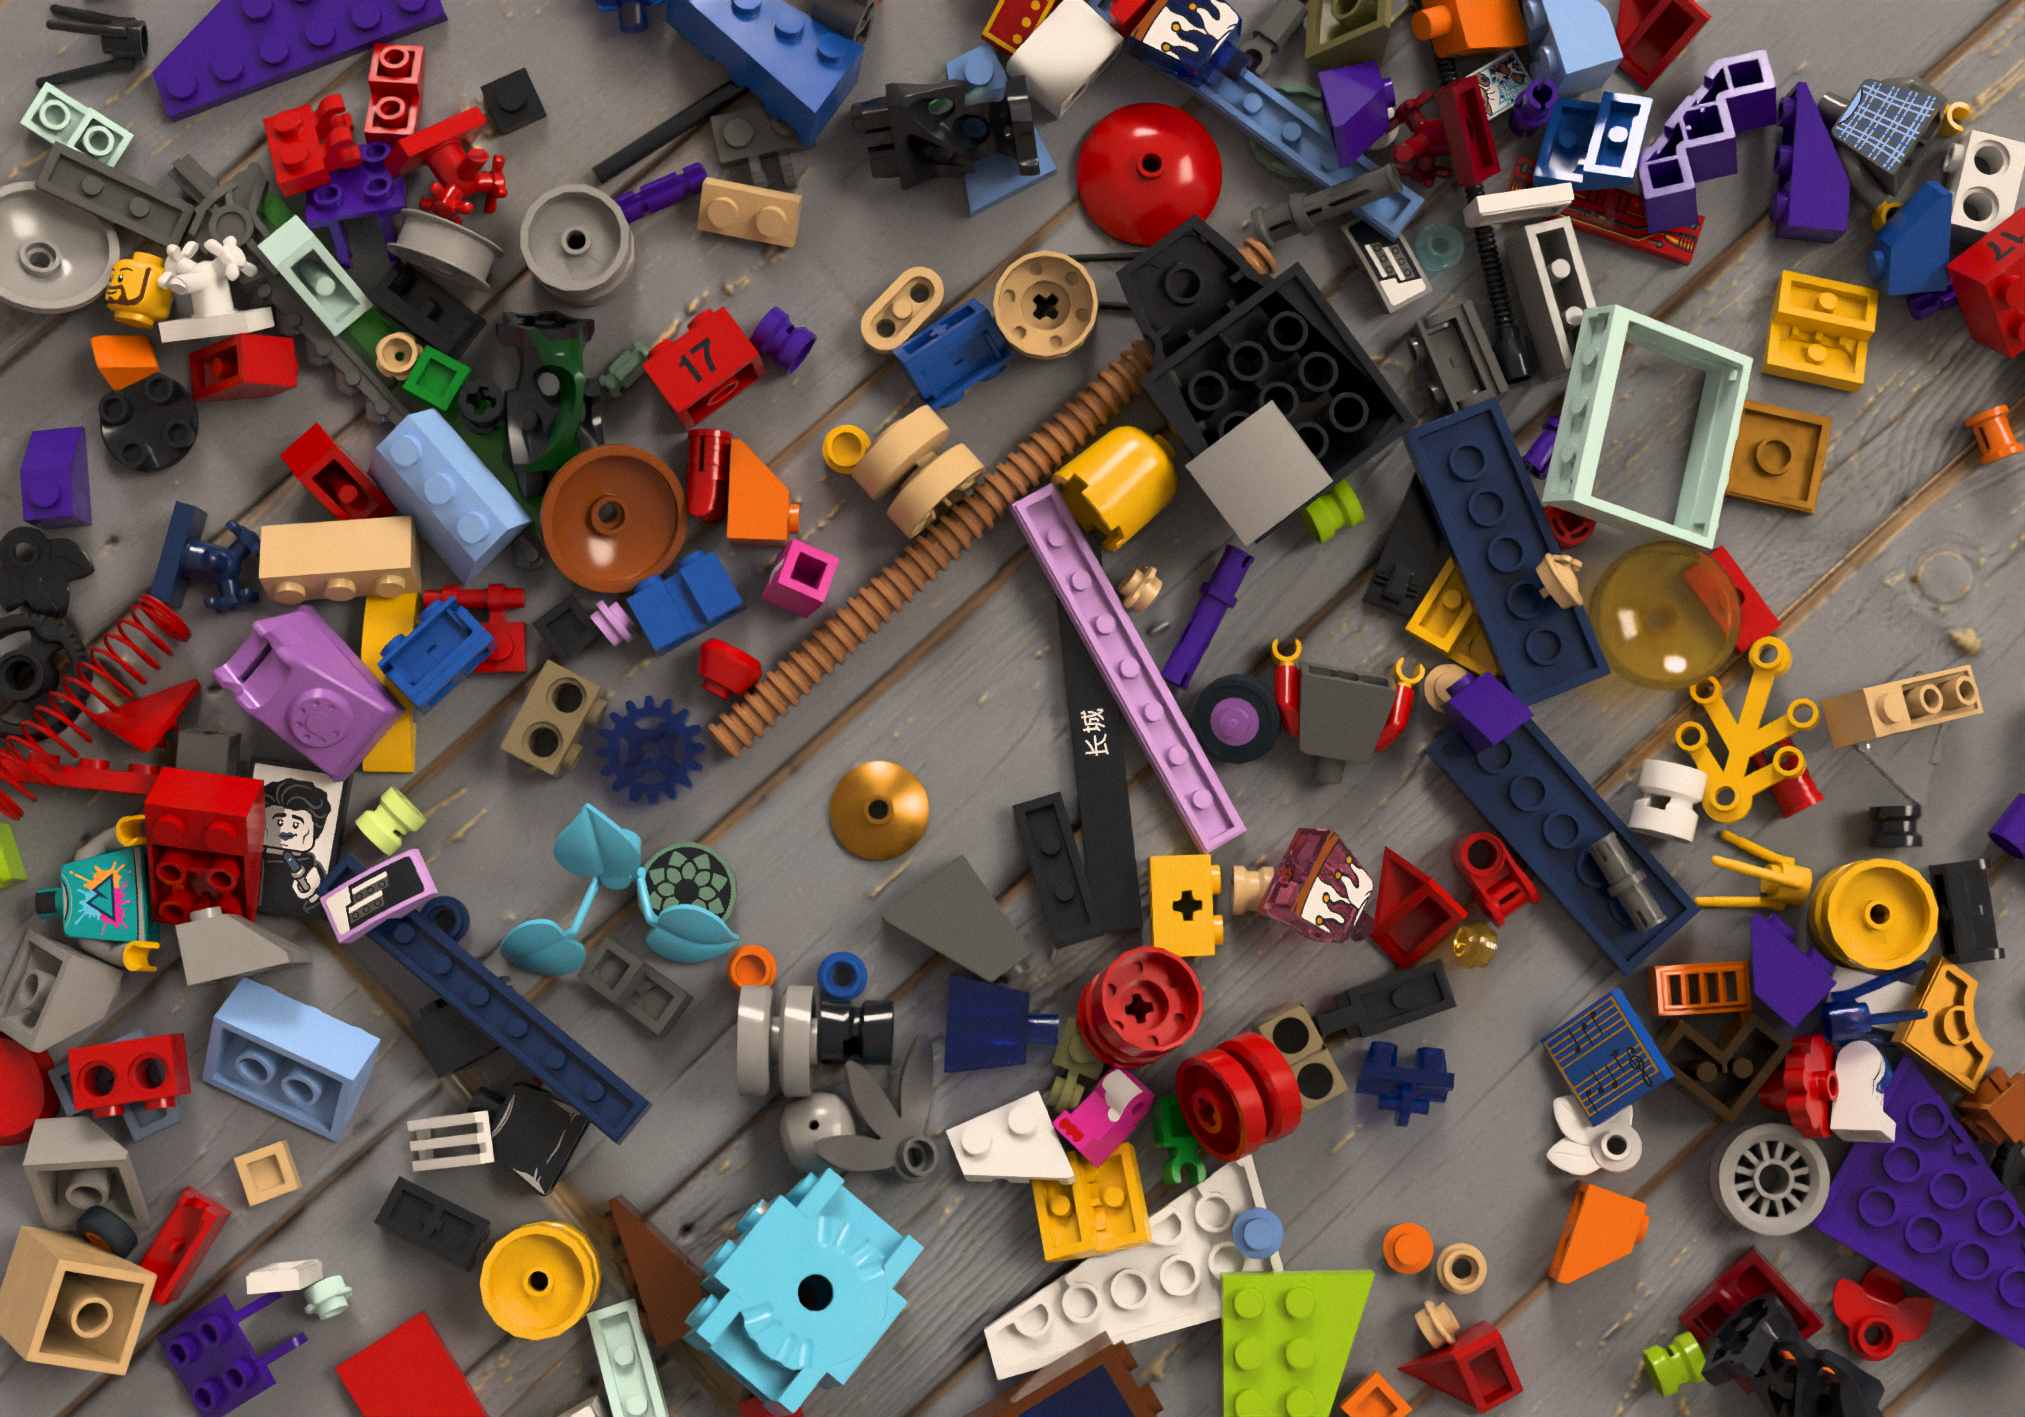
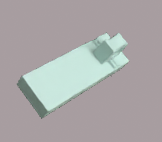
M633 1298L587 1313L613 1417H669L649 1338L645 1336L638 1317L639 1301Z

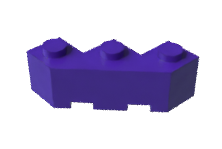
M1766 49L1716 60L1704 74V82L1694 95H1687L1664 124L1662 135L1653 146L1647 145L1640 154L1637 164L1638 188L1648 234L1698 224L1695 183L1737 174L1735 133L1777 124L1776 85Z

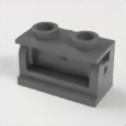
M1471 300L1425 319V324H1422L1421 320L1416 321L1409 332L1411 338L1407 339V345L1417 367L1424 366L1430 383L1426 384L1427 394L1436 412L1442 410L1444 416H1447L1493 397H1496L1499 401L1508 393V385Z

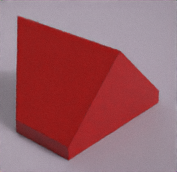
M1620 0L1616 37L1623 58L1618 65L1645 90H1648L1692 43L1712 16L1694 0Z
M1385 846L1373 931L1369 936L1405 970L1463 921L1468 913L1430 876Z
M1485 1320L1455 1336V1344L1450 1345L1446 1343L1438 1349L1433 1348L1397 1368L1476 1408L1479 1415L1524 1391L1501 1334Z

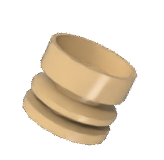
M1044 250L1025 254L1006 268L996 284L993 308L998 329L1011 348L1027 358L1050 361L1067 357L1083 346L1094 329L1098 298L1095 283L1083 265L1066 254ZM1040 297L1047 301L1051 297L1055 298L1058 301L1055 305L1057 317L1053 320L1048 316H1044L1040 320L1034 316L1037 312V306L1034 303L1035 299Z

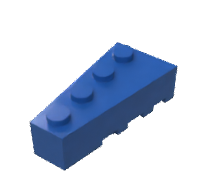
M782 0L667 1L665 21L710 61L716 59L730 72L729 78L742 90L748 87L765 103L764 109L778 122L784 119L797 131L796 138L807 148L812 145L858 83L865 47Z

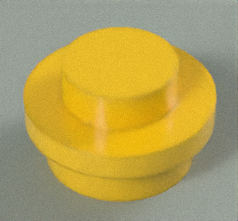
M838 426L832 429L824 439L822 446L824 460L833 471L839 474L850 475L858 462L867 453L871 442L867 434L856 426Z

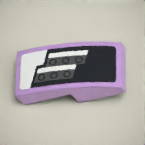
M411 849L348 880L321 897L320 901L338 942L352 943L387 919L404 917L437 895L438 891L419 849Z

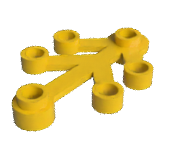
M1768 636L1757 640L1749 651V662L1754 669V673L1738 724L1722 698L1723 690L1716 678L1704 674L1697 676L1691 682L1690 694L1697 704L1705 708L1730 751L1724 772L1707 747L1708 734L1699 723L1693 721L1685 722L1676 731L1677 744L1683 751L1691 755L1699 770L1708 774L1702 806L1713 820L1720 823L1730 824L1740 821L1749 813L1754 795L1785 778L1795 779L1801 776L1806 769V759L1801 751L1793 746H1785L1775 753L1773 763L1745 776L1751 757L1798 731L1814 729L1820 722L1821 715L1816 704L1809 699L1801 698L1790 704L1787 714L1760 728L1774 679L1784 676L1792 665V655L1789 648L1781 639ZM1767 648H1774L1778 651L1777 658L1771 663L1760 661L1762 651ZM1705 683L1713 684L1715 691L1711 697L1706 699L1698 697V689L1701 685ZM1802 707H1809L1813 710L1812 718L1805 723L1797 722L1795 720L1797 710ZM1690 730H1697L1701 735L1699 742L1692 746L1685 745V734ZM1790 754L1796 755L1799 758L1797 767L1791 771L1783 770L1781 768L1782 759ZM1726 789L1733 790L1735 793L1734 801L1727 806L1720 805L1718 803L1719 793Z

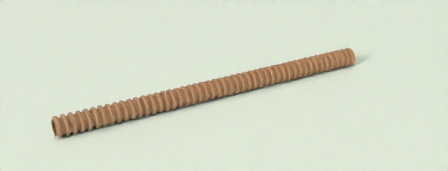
M1248 237L1243 242L1244 248H1237L1245 257V262L1259 274H1274L1277 271L1275 258L1257 239ZM1144 337L1141 341L1135 339L1131 343L1132 349L1130 351L1124 349L1120 352L1121 359L1118 362L1116 360L1109 362V370L1107 372L1104 370L1099 371L1096 382L1088 381L1085 392L1077 391L1074 395L1076 400L1073 403L1066 401L1063 404L1064 411L1062 413L1055 411L1052 414V422L1044 421L1040 425L1041 432H1032L1029 435L1030 442L1027 444L1021 442L1018 445L1019 451L1016 454L1010 452L1006 456L1008 461L1004 465L999 462L995 466L996 472L993 475L987 473L984 476L985 482L982 485L976 483L972 486L974 492L970 496L968 494L962 495V503L959 506L951 505L949 507L951 513L947 517L941 514L938 517L939 524L936 527L929 525L926 528L928 534L925 537L918 535L915 538L917 544L913 547L907 545L903 549L905 555L901 558L895 556L892 559L894 565L890 568L884 566L881 569L883 575L878 579L873 576L869 580L871 585L867 589L861 587L858 590L859 596L855 600L851 597L846 600L848 606L844 610L841 608L836 609V617L832 621L829 618L823 621L825 627L821 631L814 629L811 632L814 637L809 642L803 639L800 642L802 648L797 652L792 649L788 653L791 658L786 662L780 660L777 663L779 669L774 673L769 670L765 674L768 679L763 683L757 681L754 684L756 689L751 694L746 691L742 695L744 700L740 704L737 702L731 704L733 710L728 715L724 712L720 714L719 718L721 721L717 725L710 723L707 726L710 730L708 733L731 758L739 759L742 756L739 751L744 746L750 749L753 746L751 740L755 736L762 738L765 735L762 731L765 727L769 725L773 728L776 725L774 721L779 715L785 717L788 714L786 711L787 707L791 704L796 707L799 704L797 698L802 694L807 697L811 693L809 688L814 683L819 686L822 683L821 677L825 673L830 676L834 672L832 667L836 663L842 665L845 662L844 656L848 652L852 655L857 652L855 646L859 642L865 644L869 641L867 635L871 631L874 634L880 631L878 625L882 621L889 623L891 621L890 614L893 611L900 613L903 610L901 604L904 601L911 603L914 600L912 594L915 591L923 592L926 589L924 585L926 581L934 582L937 579L936 572L939 570L945 572L949 568L947 562L951 559L957 561L960 558L958 552L962 549L968 551L972 547L970 542L974 538L979 541L983 537L982 531L985 528L991 530L994 527L993 521L996 518L1002 520L1006 516L1004 511L1010 505L1015 503L1019 497L1023 499L1028 496L1027 490L1030 487L1036 489L1040 486L1039 479L1041 477L1049 478L1051 476L1050 469L1053 466L1060 468L1063 465L1061 459L1064 456L1071 458L1074 455L1073 448L1075 446L1082 448L1085 445L1084 438L1086 436L1093 438L1097 434L1095 429L1097 426L1105 427L1108 424V416L1116 417L1119 414L1118 407L1121 405L1127 407L1131 403L1129 397L1132 395L1138 397L1142 393L1136 382L1155 368L1152 355Z

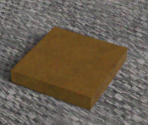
M1745 399L1739 424V435L1735 442L1729 470V482L1725 489L1724 497L1807 516L1814 514L1833 418Z

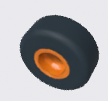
M94 1205L87 1209L77 1220V1230L85 1241L123 1259L138 1244V1238L133 1229L122 1218L105 1207Z

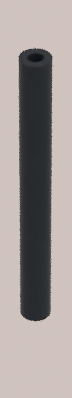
M730 79L592 168L593 172L601 184L604 185L749 92L750 89L746 87L742 90Z

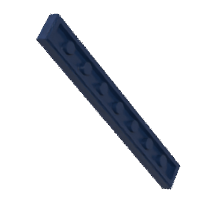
M346 853L314 892L318 896L323 897L333 889L368 869L353 856ZM414 909L402 918H389L365 934L616 1144H622L653 1106V1104L417 909Z

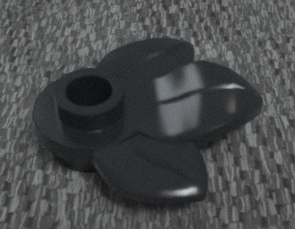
M28 526L17 527L9 531L0 542V560L2 562L0 567V605L6 612H11L27 601L40 614L53 618H64L70 602V586L68 581L83 578L94 573L93 562L88 554L70 539H48L44 533L36 528ZM19 543H27L33 548L34 555L31 560L23 561L18 558L16 547Z

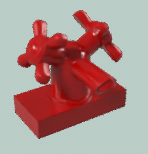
M478 106L398 140L383 161L393 179L422 166H428L439 183L433 182L430 187V192L434 199L422 198L419 202V208L423 211H433L436 216L462 225V220L458 213L469 215L474 209L471 203L461 201V199H466L475 192L486 193L484 212L491 214L497 208V199L505 198L508 194L505 188V176L502 173L505 164L503 156L494 155L491 170H483L482 173H479L488 161L489 154L484 149H471L467 154L463 150V148L475 141L488 123Z

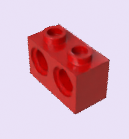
M184 1033L67 1049L74 1109L77 1111L92 1108L93 1118L125 1114L124 1103L143 1101L144 1111L176 1106L175 1096L191 1094ZM153 1059L159 1060L164 1065L166 1072L164 1081L158 1087L149 1082L146 1073L147 1067ZM102 1067H107L114 1076V1086L108 1094L101 1092L96 1084L97 1073Z

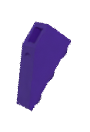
M1798 82L1785 97L1780 99L1777 109V126L1783 127L1782 145L1777 146L1773 159V173L1779 175L1778 192H1775L1771 199L1769 218L1771 222H1776L1775 238L1833 244L1847 232L1850 181L1807 83Z

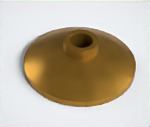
M869 762L852 769L839 781L830 802L831 825L839 841L855 855L874 861L894 859L910 851L923 836L929 818L927 795L919 780L907 769L890 762ZM883 801L888 805V814L885 818L877 820L870 816L869 808L873 802Z

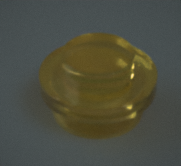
M1478 919L1472 920L1467 926H1462L1457 932L1453 944V951L1457 955L1459 965L1467 969H1473L1476 966L1480 968L1486 967L1494 956L1497 946V934L1494 930L1488 928L1486 922Z

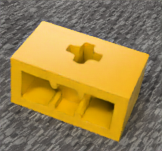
M1211 854L1151 856L1147 858L1151 947L1164 948L1180 957L1215 955V945H1223L1222 915H1213L1212 895H1221L1220 866L1211 865ZM1182 892H1188L1189 899L1191 901H1198L1199 909L1190 913V921H1183L1182 912L1173 911V902L1181 900Z

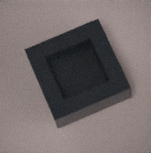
M525 67L480 87L503 136L547 117Z
M570 594L532 623L564 665L604 636L573 594Z

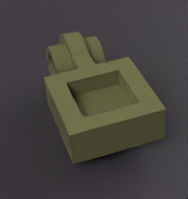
M1068 1015L1051 1063L1069 1069L1066 1079L1056 1076L1046 1102L1047 1105L1055 1107L1054 1113L1059 1115L1064 1110L1072 1113L1079 1105L1085 1086L1076 1083L1078 1075L1082 1074L1098 1081L1104 1066V1062L1098 1060L1084 1045L1076 1025V1018Z

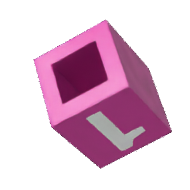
M793 538L776 556L761 599L807 619L824 603L840 558Z

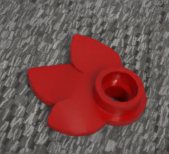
M1878 1265L1868 1269L1863 1275L1860 1284L1848 1279L1838 1278L1832 1295L1835 1315L1848 1327L1847 1340L1849 1346L1856 1355L1869 1361L1884 1360L1894 1353L1898 1343L1918 1339L1925 1332L1934 1312L1933 1299L1922 1296H1904L1901 1279ZM1875 1325L1879 1331L1878 1339L1874 1343L1868 1344L1864 1338L1865 1330L1869 1326Z

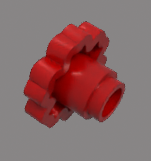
M1822 1034L1800 1035L1793 1038L1792 1053H1787L1785 1062L1778 1064L1758 1090V1096L1764 1107L1773 1108L1776 1112H1788L1794 1129H1801L1804 1138H1827L1828 1135L1834 1134L1830 1129L1832 1103L1836 1101L1839 1094V1082L1835 1073L1837 1056L1834 1046L1826 1044Z

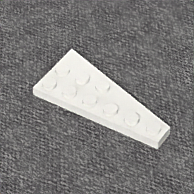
M1249 1154L1237 1161L1226 1163L1205 1177L1204 1182L1195 1184L1148 1216L1153 1244L1088 1257L986 1326L984 1332L997 1380L1044 1368L1105 1330L1114 1344L1121 1340L1125 1344L1221 1318L1220 1272L1284 1271L1278 1250L1270 1257L1252 1259L1237 1249L1232 1238V1227L1240 1213L1252 1207L1266 1208L1252 1155Z

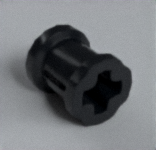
M476 379L468 382L462 388L459 395V407L462 412L463 422L467 424L472 433L480 436H489L504 425L503 393L494 382L487 379ZM482 400L490 401L491 407L485 409L484 415L475 413V408L481 406Z

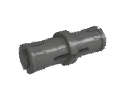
M1612 832L1586 847V850L1590 852L1610 884V887L1607 888L1608 893L1611 897H1618L1640 935L1649 928L1651 929L1665 921L1667 916L1663 914L1645 885L1643 879L1646 878V875L1642 868L1636 870L1616 838L1617 835L1615 832Z

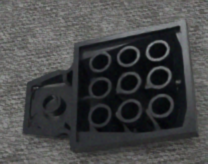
M1194 214L1116 272L1128 305L1145 339L1155 368L1141 377L1136 384L1192 459L1196 458L1220 438L1273 400L1333 480L1323 490L1254 541L1256 544L1418 423L1299 262H1296L1275 279L1267 273L1259 274L1245 262V257L1235 246Z

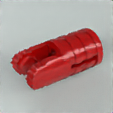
M693 429L688 431L689 444L687 445L688 458L686 459L687 472L685 476V481L688 482L687 510H689V514L693 517L700 518L704 522L714 525L715 522L719 523V520H722L723 515H725L724 511L726 509L724 505L726 504L727 485L729 484L731 439L733 434L716 429Z
M1790 736L1777 743L1780 748L1785 746L1797 748ZM1764 751L1750 758L1757 770L1770 764ZM1791 754L1785 756L1788 761L1782 763L1781 768L1786 771L1795 769L1799 763V758ZM1807 767L1801 776L1795 779L1785 778L1768 788L1770 793L1774 795L1775 802L1783 811L1781 814L1784 819L1825 798L1822 792L1819 793L1816 788L1817 785L1811 779Z

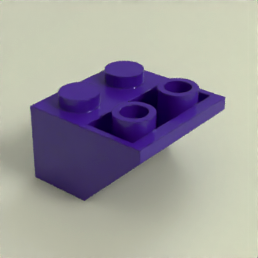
M1757 913L1750 920L1754 992L1795 1029L1837 984V981L1830 976L1836 967L1814 948H1811L1807 954L1791 942L1797 933L1775 913H1772L1767 919Z

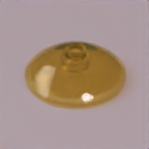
M1656 541L1628 550L1605 569L1591 597L1589 621L1607 664L1619 676L1646 689L1674 691L1691 687L1706 680L1727 661L1739 637L1741 606L1731 578L1715 559L1704 551L1684 543ZM1653 611H1658L1664 615L1666 622L1663 628H1655L1651 624L1650 615Z

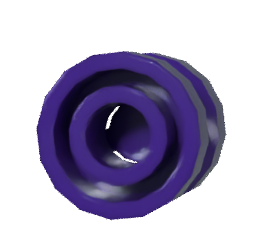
M774 307L760 321L749 341L760 355L768 354L770 357H774L776 367L785 374L790 375L807 357L815 344L817 335L806 327L795 328L790 322L789 315L779 307Z

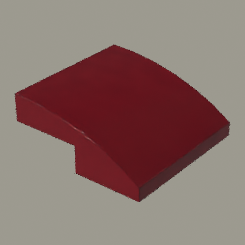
M1754 1244L1723 1270L1678 1316V1320L1708 1352L1710 1350L1703 1343L1705 1337L1713 1333L1742 1303L1761 1293L1772 1292L1791 1315L1800 1334L1806 1340L1824 1326L1823 1318ZM1746 1377L1734 1378L1748 1395L1754 1391Z

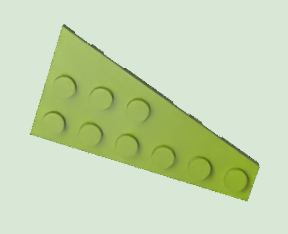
M1366 1269L1220 1272L1222 1417H1329L1374 1280V1271Z

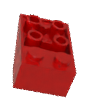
M162 767L144 802L153 922L179 925L191 922L189 914L191 912L220 906L222 914H238L256 923L266 824L264 780Z

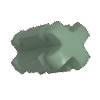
M640 341L633 342L632 346L634 349L631 352L625 350L607 368L610 371L609 374L604 376L601 373L598 377L600 385L614 398L621 397L622 393L620 390L623 387L628 390L645 373L642 365L649 360L647 354L650 350Z

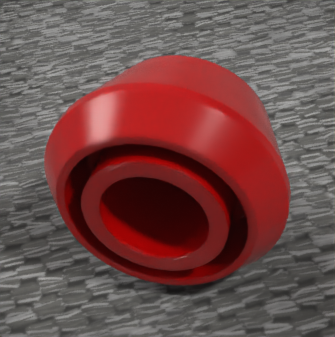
M711 638L700 646L697 675L705 679L701 688L727 701L731 693L741 696L763 675L761 663L757 659L726 642Z

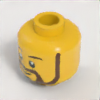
M134 252L133 259L118 260L113 264L105 295V304L114 312V320L136 328L153 329L154 323L164 322L168 319L175 292L170 288L164 290L157 284L158 278L165 273L163 268L164 260L148 253Z

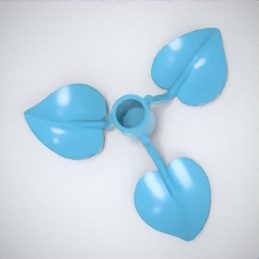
M586 803L576 818L558 835L553 849L556 861L566 870L578 876L593 877L572 925L563 931L557 923L548 919L526 921L513 928L505 936L501 944L500 954L503 958L508 959L510 963L540 975L563 976L578 970L584 963L586 949L583 944L573 938L577 936L601 883L610 889L620 890L627 888L632 881L636 882L647 924L653 927L646 934V943L654 952L669 960L697 963L717 958L731 950L738 943L740 935L732 932L717 915L696 905H673L662 910L658 917L652 909L645 881L646 869L640 867L642 858V842L640 837L630 830L621 829L599 810Z

